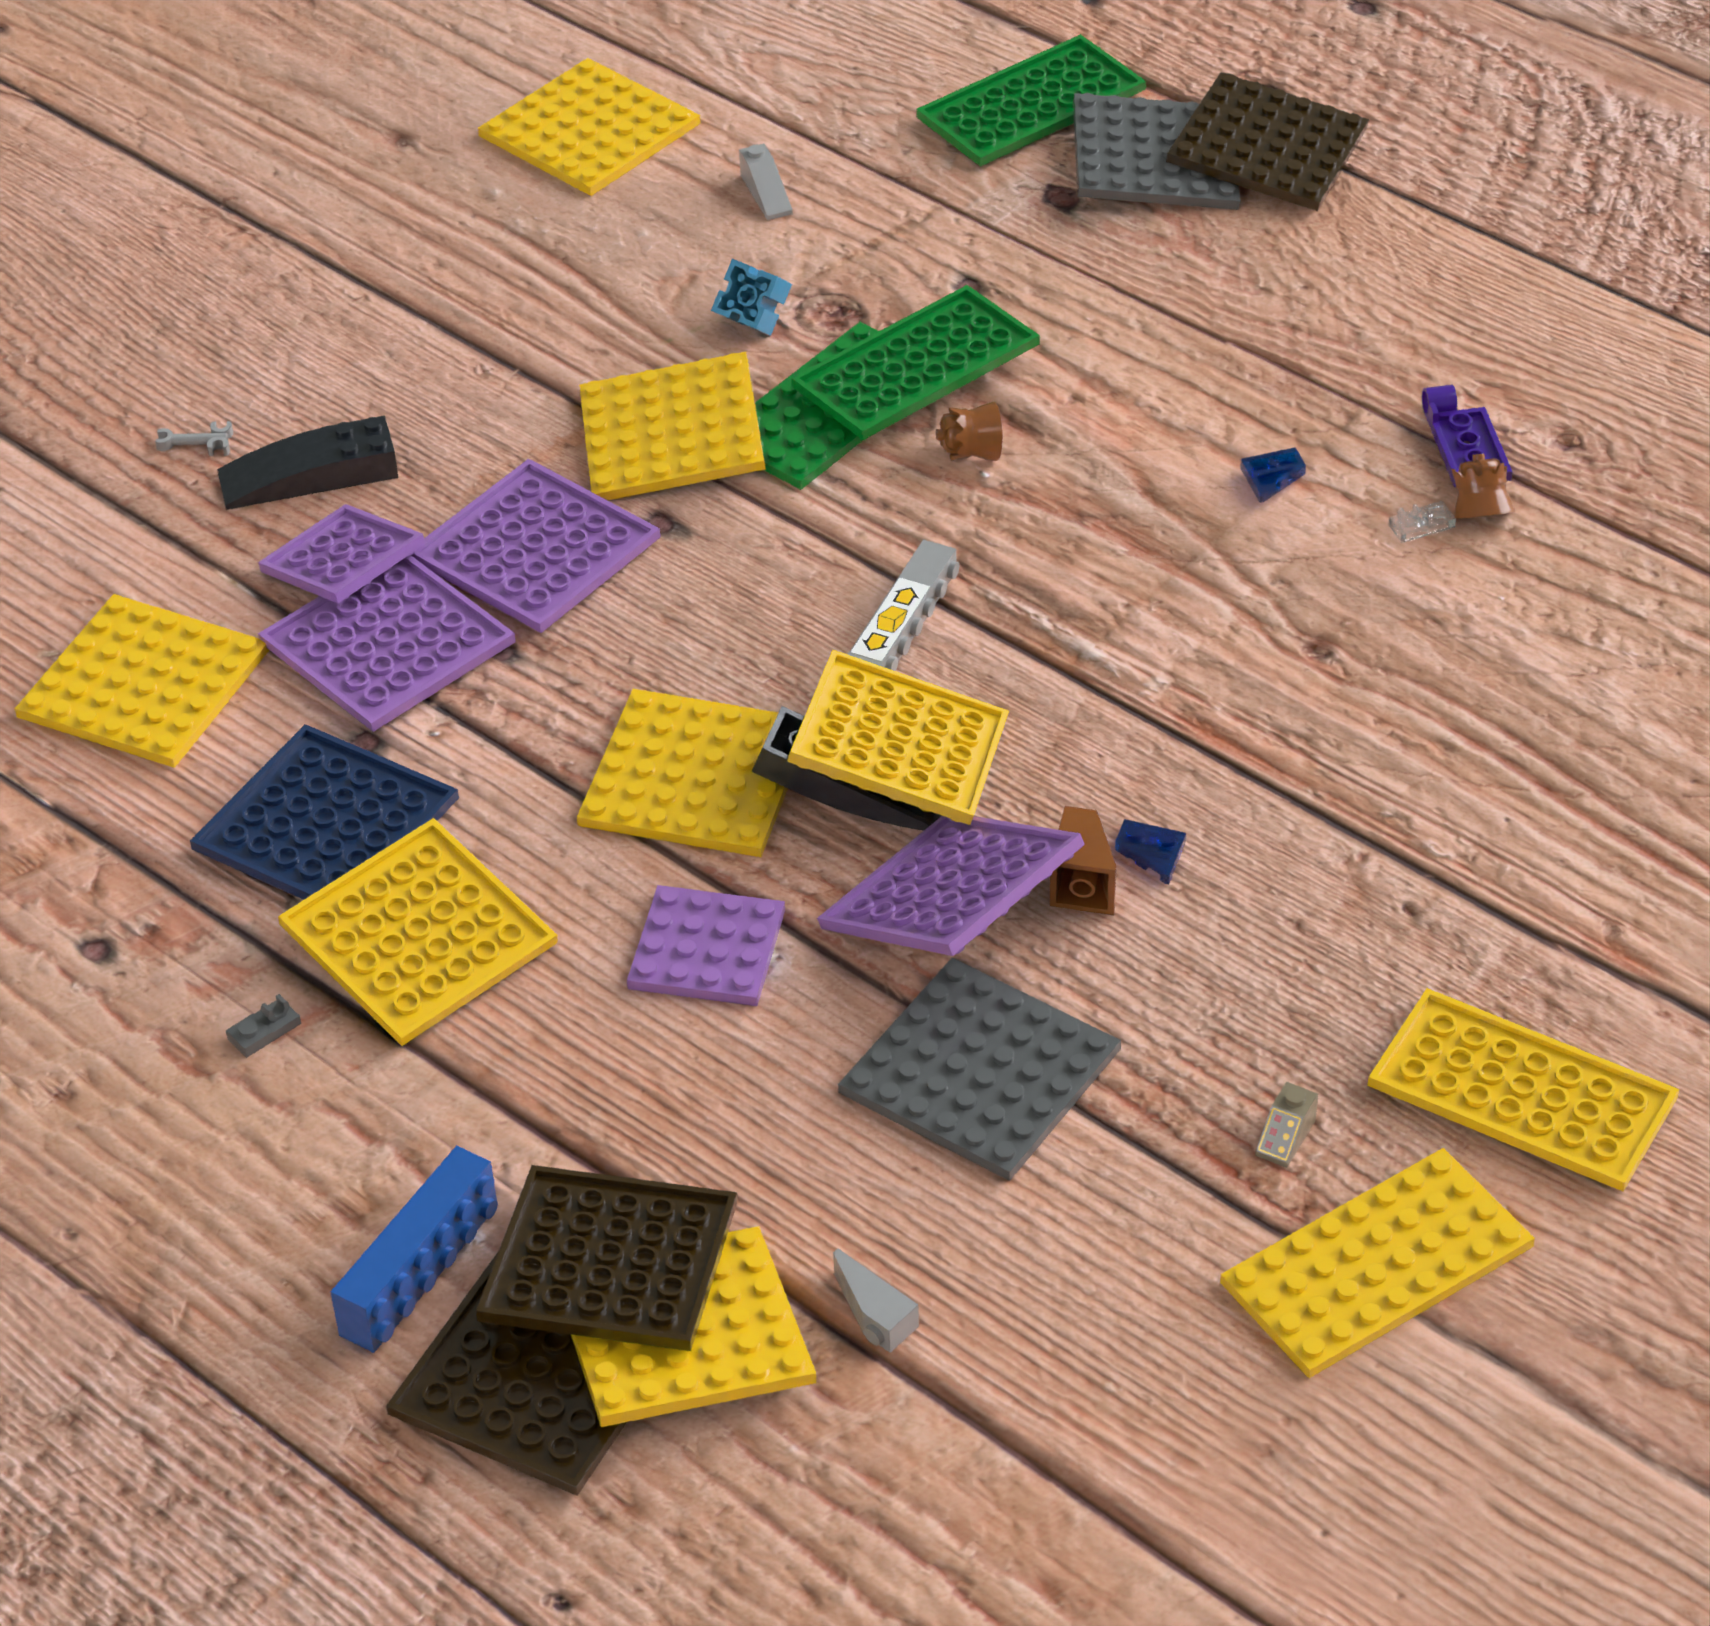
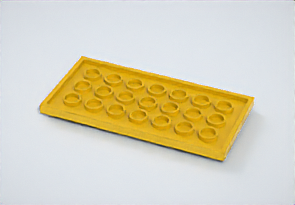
M1426 988L1368 1077V1086L1622 1192L1627 1187L1678 1099L1679 1094L1678 1088L1429 988Z
M1441 1148L1221 1273L1220 1283L1310 1379L1533 1248L1535 1238L1444 1148Z

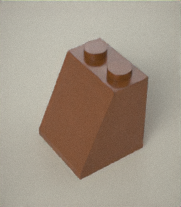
M1064 806L1058 830L1080 833L1085 845L1076 851L1070 860L1063 862L1050 876V906L1114 916L1116 863L1098 812L1092 809Z

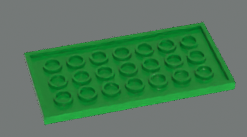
M1080 34L917 108L916 118L981 167L1074 123V93H1091L1101 96L1116 95L1129 98L1146 90V81Z
M966 285L791 378V382L795 390L859 438L865 440L1040 345V335Z
M862 322L857 323L755 402L766 468L764 471L802 490L863 441L792 387L791 378L879 332L878 330Z

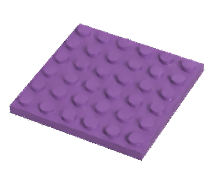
M528 459L425 537L426 544L415 550L411 556L441 578L542 633L660 538V528Z
M411 555L393 565L392 569L377 576L370 584L358 589L345 601L335 603L319 596L258 633L259 639L266 643L267 649L372 732L516 642L513 631Z
M941 816L821 914L817 920L821 929L954 956L963 951L965 945L972 939L983 934L987 927L998 917L1005 915L1009 908L1017 901L1028 896L1037 884L1049 878L1056 868L1063 862L1070 860L1074 853L1085 844L1080 833L976 816L973 817L971 825Z

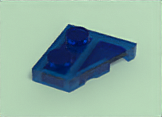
M1296 447L1242 458L1240 460V469L1258 501L1262 503L1305 475L1306 464Z
M1124 819L1115 841V850L1126 858L1133 859L1136 865L1142 869L1147 870L1151 868L1160 874L1161 882L1169 885L1186 843V833Z

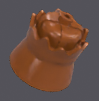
M990 402L971 410L949 407L950 413L942 415L940 421L941 429H936V440L940 441V445L946 452L951 453L949 457L951 461L969 458L970 456L998 461L1002 451L1003 433L997 404Z
M1484 453L1472 455V461L1462 462L1459 465L1458 472L1455 469H1451L1456 488H1458L1454 512L1455 519L1515 512L1512 500L1506 489L1507 466H1504V463H1500L1495 458L1485 459Z

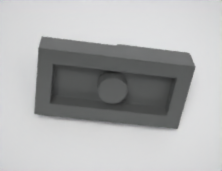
M278 994L276 995V1001L269 1005L263 1003L260 1011L249 1015L225 1031L227 1039L247 1058L300 1025L301 1019L300 1015L289 1006V1003Z

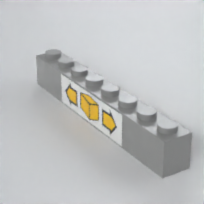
M923 539L848 655L896 671L898 661L902 655L908 653L914 636H918L921 633L923 622L927 616H932L936 602L939 598L944 597L949 582L958 575L960 564L956 561V548Z

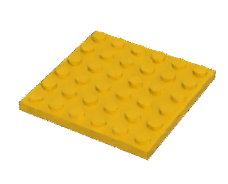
M586 58L478 127L479 137L592 196L701 124L700 115L590 58Z
M746 351L579 384L591 492L607 501L766 469Z
M113 594L14 709L17 718L175 768L270 650L267 649L266 643L257 637Z
M832 649L787 762L796 764L803 769H810L827 775L832 779L856 785L863 790L882 794L892 800L902 801L919 807L923 811L945 816L952 821L971 825L1009 711Z
M632 689L579 810L577 825L761 858L788 788L751 771L779 712Z
M435 818L278 916L279 925L401 1046L558 943V935Z
M759 1226L728 1232L691 1351L571 1335L601 1427L816 1384L814 1365Z

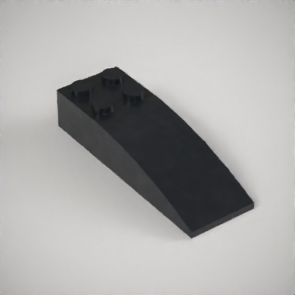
M385 415L352 422H342L299 433L252 451L217 469L226 510L398 478L395 451Z
M784 706L781 707L751 771L830 807L895 826L924 831L942 816L933 812L923 811L919 807L902 801L892 800L882 794L863 790L856 785L835 780L827 775L810 769H803L796 764L787 762L805 716Z

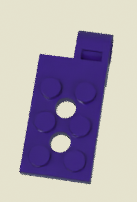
M1454 385L1423 388L1421 396L1423 411L1453 486L1456 487V483L1451 469H1455L1458 472L1459 465L1462 462L1473 460L1472 455L1483 453L1485 459L1495 458L1500 463H1504V466H1507V481H1511L1513 471L1486 408L1457 410V394Z

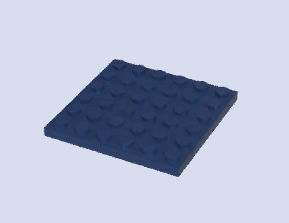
M304 724L190 840L191 849L305 900L429 820L435 818L438 821L459 799L458 789Z

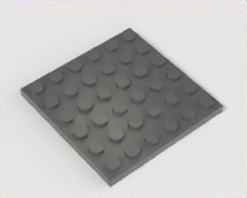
M1074 93L1073 115L1078 197L1239 210L1240 206L1239 185L1166 162L1168 151L1199 106V103Z
M951 958L838 1083V1093L1010 1181L1121 1050V1040L965 963Z

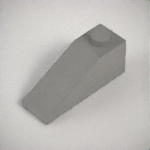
M752 145L739 149L741 177L766 219L771 220L793 214L775 161L766 145Z
M836 1249L833 1252L834 1275L863 1334L870 1343L876 1346L880 1345L891 1353L919 1327L918 1304L840 1249Z

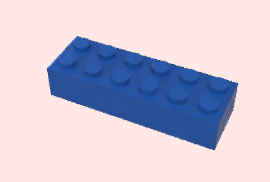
M457 1145L330 1291L339 1336L372 1353L383 1342L385 1343L391 1338L394 1329L401 1320L412 1313L415 1304L422 1295L433 1288L436 1279L443 1270L449 1268L454 1263L459 1251L466 1243L472 1242L481 1225L486 1219L492 1218L495 1214L498 1201L491 1161Z

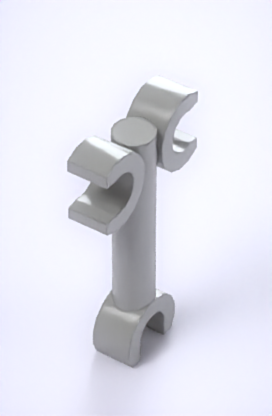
M213 421L210 424L211 433L173 434L169 429H158L159 439L155 440L157 450L166 451L174 445H207L209 456H213L216 449H223L224 456H228L230 454L228 439L233 436L232 423L227 421L226 427L219 429L217 428L216 421Z

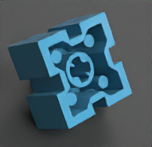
M732 259L724 277V280L729 282L726 291L719 290L711 311L771 336L779 318V315L774 313L778 303L784 305L792 284L778 276Z

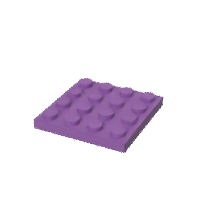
M345 504L259 561L258 564L261 572L335 603H340L348 599L351 594L361 587L370 584L373 579L383 572L392 569L393 565L412 555L415 550L426 543L423 533Z
M657 885L627 978L628 989L758 1006L785 913V901Z

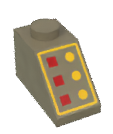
M1286 1082L1271 1106L1255 1155L1287 1168L1316 1121L1318 1093Z

